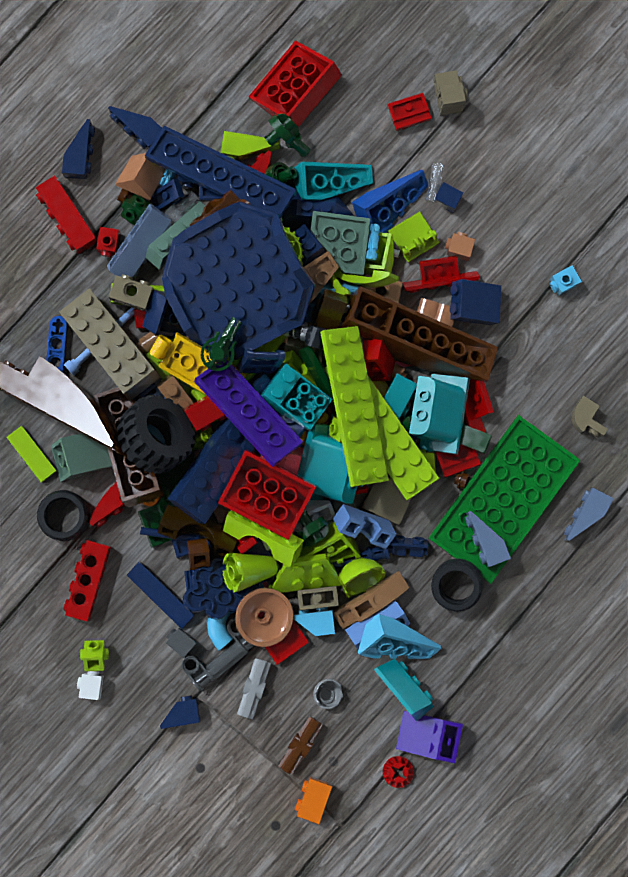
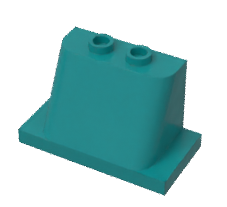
M431 374V377L418 376L409 434L421 439L420 450L458 455L470 384L469 378Z
M315 423L310 431L308 430L297 475L316 484L310 500H323V497H327L343 503L353 504L358 486H350L343 445L329 436L330 424Z

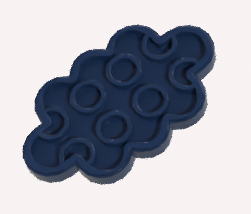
M215 558L209 567H199L193 572L191 576L192 587L185 592L183 605L186 610L192 613L205 611L211 619L219 620L224 618L229 611L236 613L241 600L251 591L264 588L262 583L268 579L239 592H233L234 590L227 588L224 581L223 571L226 570V564H223L224 558Z

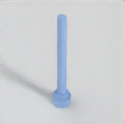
M131 307L116 321L120 327L134 315V309L136 308ZM87 348L75 360H68L64 366L75 376L79 372L80 365L92 353Z

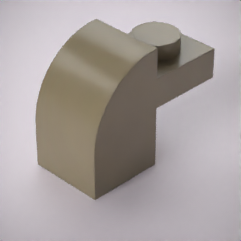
M585 396L579 399L572 411V424L580 434L585 429H588L587 432L596 438L598 436L602 437L608 429L592 419L599 405Z

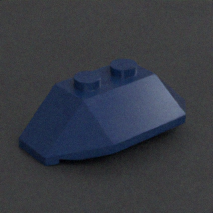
M297 192L282 216V224L284 227L299 228L305 224L308 229H311L313 211L354 215L338 195L321 201L302 200Z

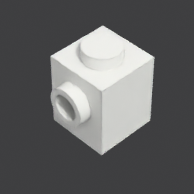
M88 671L78 678L77 689H80L79 698L101 699L104 676L99 675V671Z

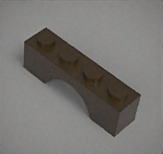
M167 505L157 532L174 540L186 533L202 535L210 543L212 554L222 558L227 553H233L238 542L237 538L223 531V525L213 520H207L205 524L196 522L178 507Z

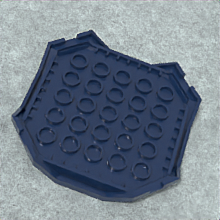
M237 202L218 210L174 237L162 276L165 296L178 322L190 340L198 345L203 346L207 340L215 336L217 331L220 332L216 340L218 342L231 317L236 318L233 327H235L238 320L243 323L228 347L230 349L233 342H237L234 349V360L243 357L246 349L255 350L303 325L316 285L299 261L284 231L280 214L244 202Z

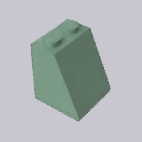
M83 434L60 438L51 445L60 482L112 467L108 448Z

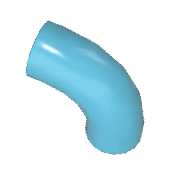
M229 611L224 618L219 620L211 619L210 617L207 619L208 635L218 651L233 639L226 627L227 618L233 612Z

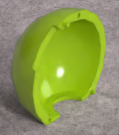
M358 558L350 561L343 567L339 574V580L346 597L350 598L365 593L366 589L382 581L386 572L374 560Z

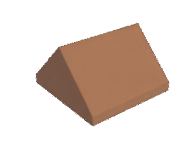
M146 153L133 155L115 186L151 200L161 178L164 177L165 169L145 158Z

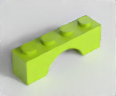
M232 510L226 516L224 532L239 540L244 536H255L269 546L273 559L291 567L300 556L304 540L294 534H291L288 540Z

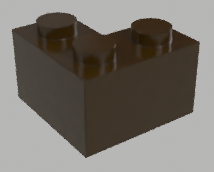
M325 289L321 299L317 298L311 313V325L327 330L341 328V318L343 314H347L349 309L347 296Z

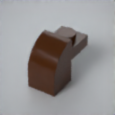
M207 538L187 540L190 570H196L199 567H209L210 556Z

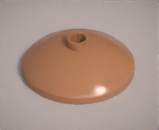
M259 588L253 590L241 600L237 607L235 615L236 627L240 635L250 644L260 647L274 645L280 642L290 631L293 623L292 606L285 595L275 589ZM260 612H263L264 615L261 618H259L258 614Z

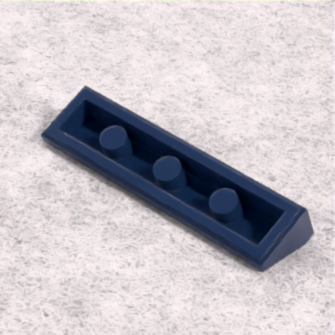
M140 561L127 574L181 629L195 616L194 613L186 610L183 603Z

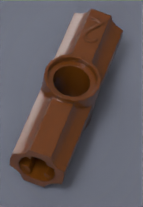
M309 716L300 732L296 733L288 746L289 749L279 762L278 767L286 773L293 775L301 760L306 757L313 746V741L321 731L323 724Z

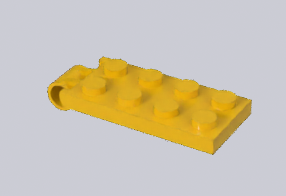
M178 332L173 342L163 335H158L149 353L155 358L162 360L158 365L159 368L204 393L194 382L197 376L208 369L201 360L202 346ZM204 349V359L206 362H209L206 357L207 355L209 356V352L206 353L207 349ZM240 373V374L245 378L248 373Z

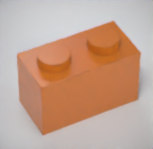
M309 777L308 781L305 780L301 789L304 792L302 800L298 799L295 810L298 811L297 817L319 824L332 789V784L313 777Z

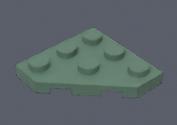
M313 211L310 231L325 251H329L343 274L364 275L370 218Z

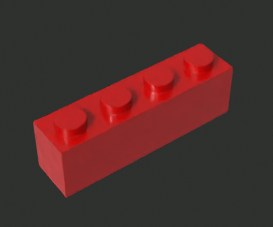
M55 175L35 187L39 192L36 196L41 204L46 203L48 206L46 212L52 220L56 218L59 224L56 227L61 235L66 234L69 238L66 242L72 251L76 249L78 254L98 242Z

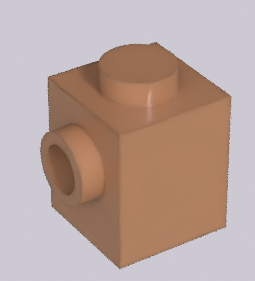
M462 232L453 233L452 238H448L445 249H448L447 255L457 256L459 259L469 261L475 239L469 238L467 234Z

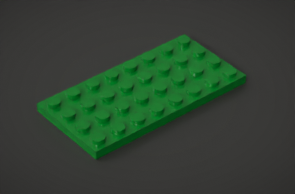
M517 415L428 539L455 559H464L473 563L480 571L482 578L491 584L508 560L490 567L481 563L479 558L481 551L479 546H475L472 535H474L472 527L468 528L466 524V513L472 511L504 540L511 557L580 462V459L520 415Z

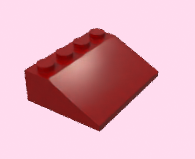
M295 40L248 97L271 116L281 113L290 116L299 127L342 74L334 61Z
M246 449L218 503L289 540L316 488V484L277 464L272 467L264 457Z

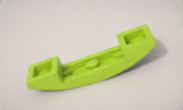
M340 268L334 273L337 278L367 288L383 287L399 280V276L393 273L373 270L372 278L343 274Z

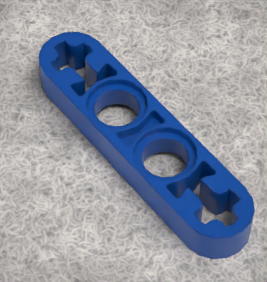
M55 316L50 320L46 360L51 362L53 358H59L61 364L57 368L64 373L68 323L63 317ZM58 320L64 324L59 330V333L63 334V336L53 335V333L57 334V328L54 324H57ZM55 339H61V348L54 349L52 342Z

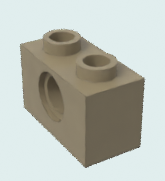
M124 274L121 277L116 275L109 294L110 300L147 312L154 290L151 287V283L143 280L136 282L132 280V277ZM130 288L137 289V293L134 296L127 295V292Z
M336 586L297 591L300 610L339 606Z

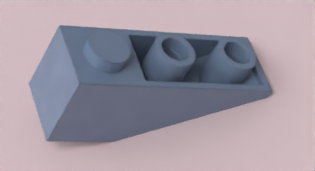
M594 488L589 489V491L585 490L581 501H583L581 507H577L572 517L575 519L572 525L568 524L564 531V535H566L564 540L570 541L604 517L614 498Z
M472 511L467 512L465 521L468 528L472 527L474 532L472 539L475 546L480 548L479 558L481 563L490 567L511 559L504 540Z

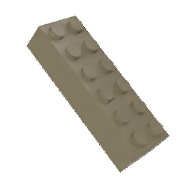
M90 288L59 311L129 401L133 400L160 378Z

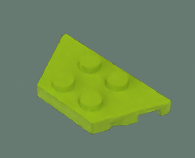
M317 554L299 556L291 567L283 564L282 569L276 574L274 584H270L269 588L283 593L341 586L339 575L333 564L330 563L327 555Z

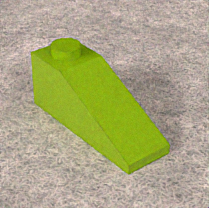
M224 131L221 153L234 160L242 161L258 156L262 152L266 153L268 150L280 149L281 142L279 140L274 146H271L264 137Z

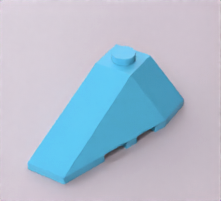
M378 614L366 624L358 653L370 658H380L381 655H389L390 659H396L398 656L407 655L408 659H429L441 650V646L396 619Z

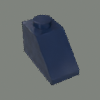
M192 695L181 697V701L176 702L161 723L160 728L200 723L197 698H192Z

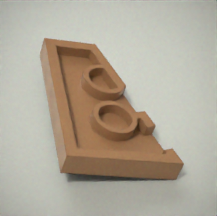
M329 251L303 267L316 284L309 305L339 268Z

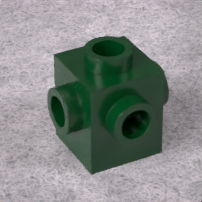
M134 194L130 199L126 198L123 202L121 217L135 225L150 203Z

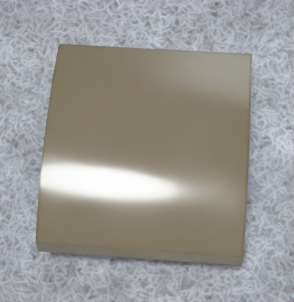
M389 477V481L373 483L362 508L399 525L411 499L406 501L393 480Z

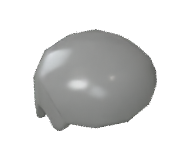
M324 679L318 682L313 691L316 704L323 709H333L338 706L343 697L341 684L334 679Z

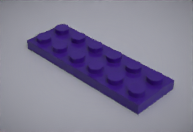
M227 360L225 363L223 361L219 362L222 365L216 366V368L226 366L229 361ZM232 364L222 371L207 369L195 378L194 382L272 467L302 445L303 441Z

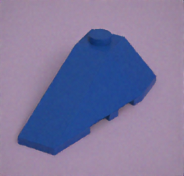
M424 171L414 172L371 190L354 200L352 204L356 217L370 218V224H378L381 233L388 232L394 226L392 223L398 216H403L405 208L410 203H414L428 187Z

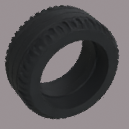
M58 490L48 494L41 501L37 510V521L42 532L51 539L58 541L76 539L84 533L90 520V512L85 500L78 494L68 490ZM61 499L74 502L79 509L78 523L68 532L54 530L48 521L50 507Z
M447 560L437 568L431 582L433 597L439 605L449 611L461 612L468 610L481 597L483 591L482 575L478 568L467 560ZM457 570L469 575L474 584L472 594L465 599H453L447 596L441 587L442 577L447 572Z

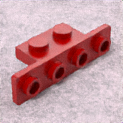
M457 256L419 261L421 280L403 282L402 284L405 291L414 293L423 288L433 290L442 285L451 287L452 282L461 279L479 280L480 275L477 271L459 274Z
M471 379L464 419L467 426L485 432L481 417L493 413L494 410L484 381Z

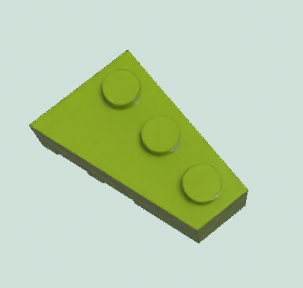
M335 522L328 525L329 533L323 540L311 547L306 546L302 548L300 556L326 554L330 563L337 561L338 564L342 563L343 559L354 556L355 559L361 557L355 539L339 533Z

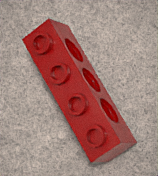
M89 540L86 541V544H82L80 549L82 558L80 562H77L74 573H77L75 581L72 580L69 587V592H71L70 599H66L63 608L66 611V616L87 622L90 621L110 554V546ZM90 556H94L97 560L94 567H90L87 564ZM84 575L91 577V583L88 586L82 583ZM80 593L86 597L82 605L76 601V597Z

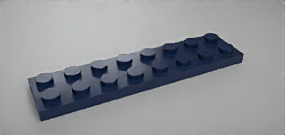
M163 126L145 154V158L222 197L226 192L232 190L239 199H245L255 207L278 213L281 218L297 193L296 189L166 126Z

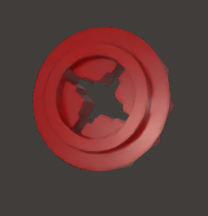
M394 756L386 761L383 767V777L390 786L401 788L411 782L414 776V769L407 758ZM404 765L402 773L405 777L403 778L398 775L393 779L395 772L392 766L399 769Z

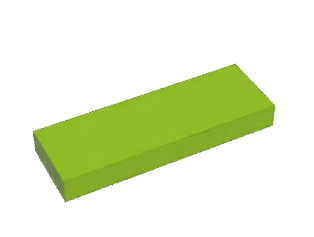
M22 425L6 437L41 483L57 472Z

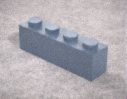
M149 204L108 263L109 272L120 277L122 274L128 275L134 279L139 272L138 268L140 265L145 264L148 260L145 258L148 246L170 228L171 219L169 216Z

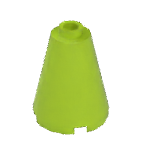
M227 553L223 559V564H226V570L223 571L224 581L227 588L234 590L233 592H239L273 577L279 570V563L273 559V556Z

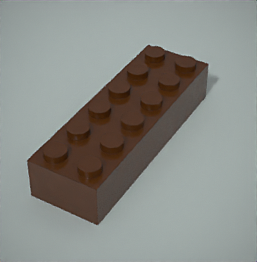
M118 387L93 395L95 402L107 416L116 435H120L117 433L119 419L126 410L138 401L137 396L129 401ZM108 448L121 500L128 508L165 496L159 474H155L153 471L150 473L144 471V468L136 467L133 461L130 462L127 459V454L124 457Z

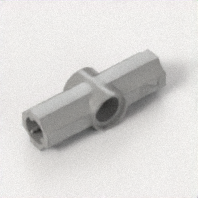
M255 658L250 676L247 677L242 692L243 697L237 712L238 715L253 719L255 716L258 702L261 700L266 685L265 680L271 665L270 662Z

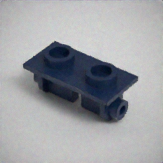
M396 535L389 544L388 553L406 556V549H410L409 556H427L428 539L418 536L405 538L402 535Z

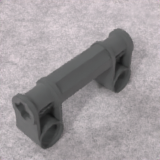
M232 618L227 625V630L235 639V642L213 661L204 666L195 655H188L182 661L184 672L200 692L211 681H215L249 653L248 650L255 646L249 642L245 645L247 641L240 635L239 631L234 632L231 630L230 625L232 622H235V618ZM188 659H193L196 662L194 669L186 667Z

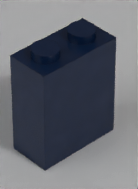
M465 279L452 282L450 320L483 325L500 323L502 285Z

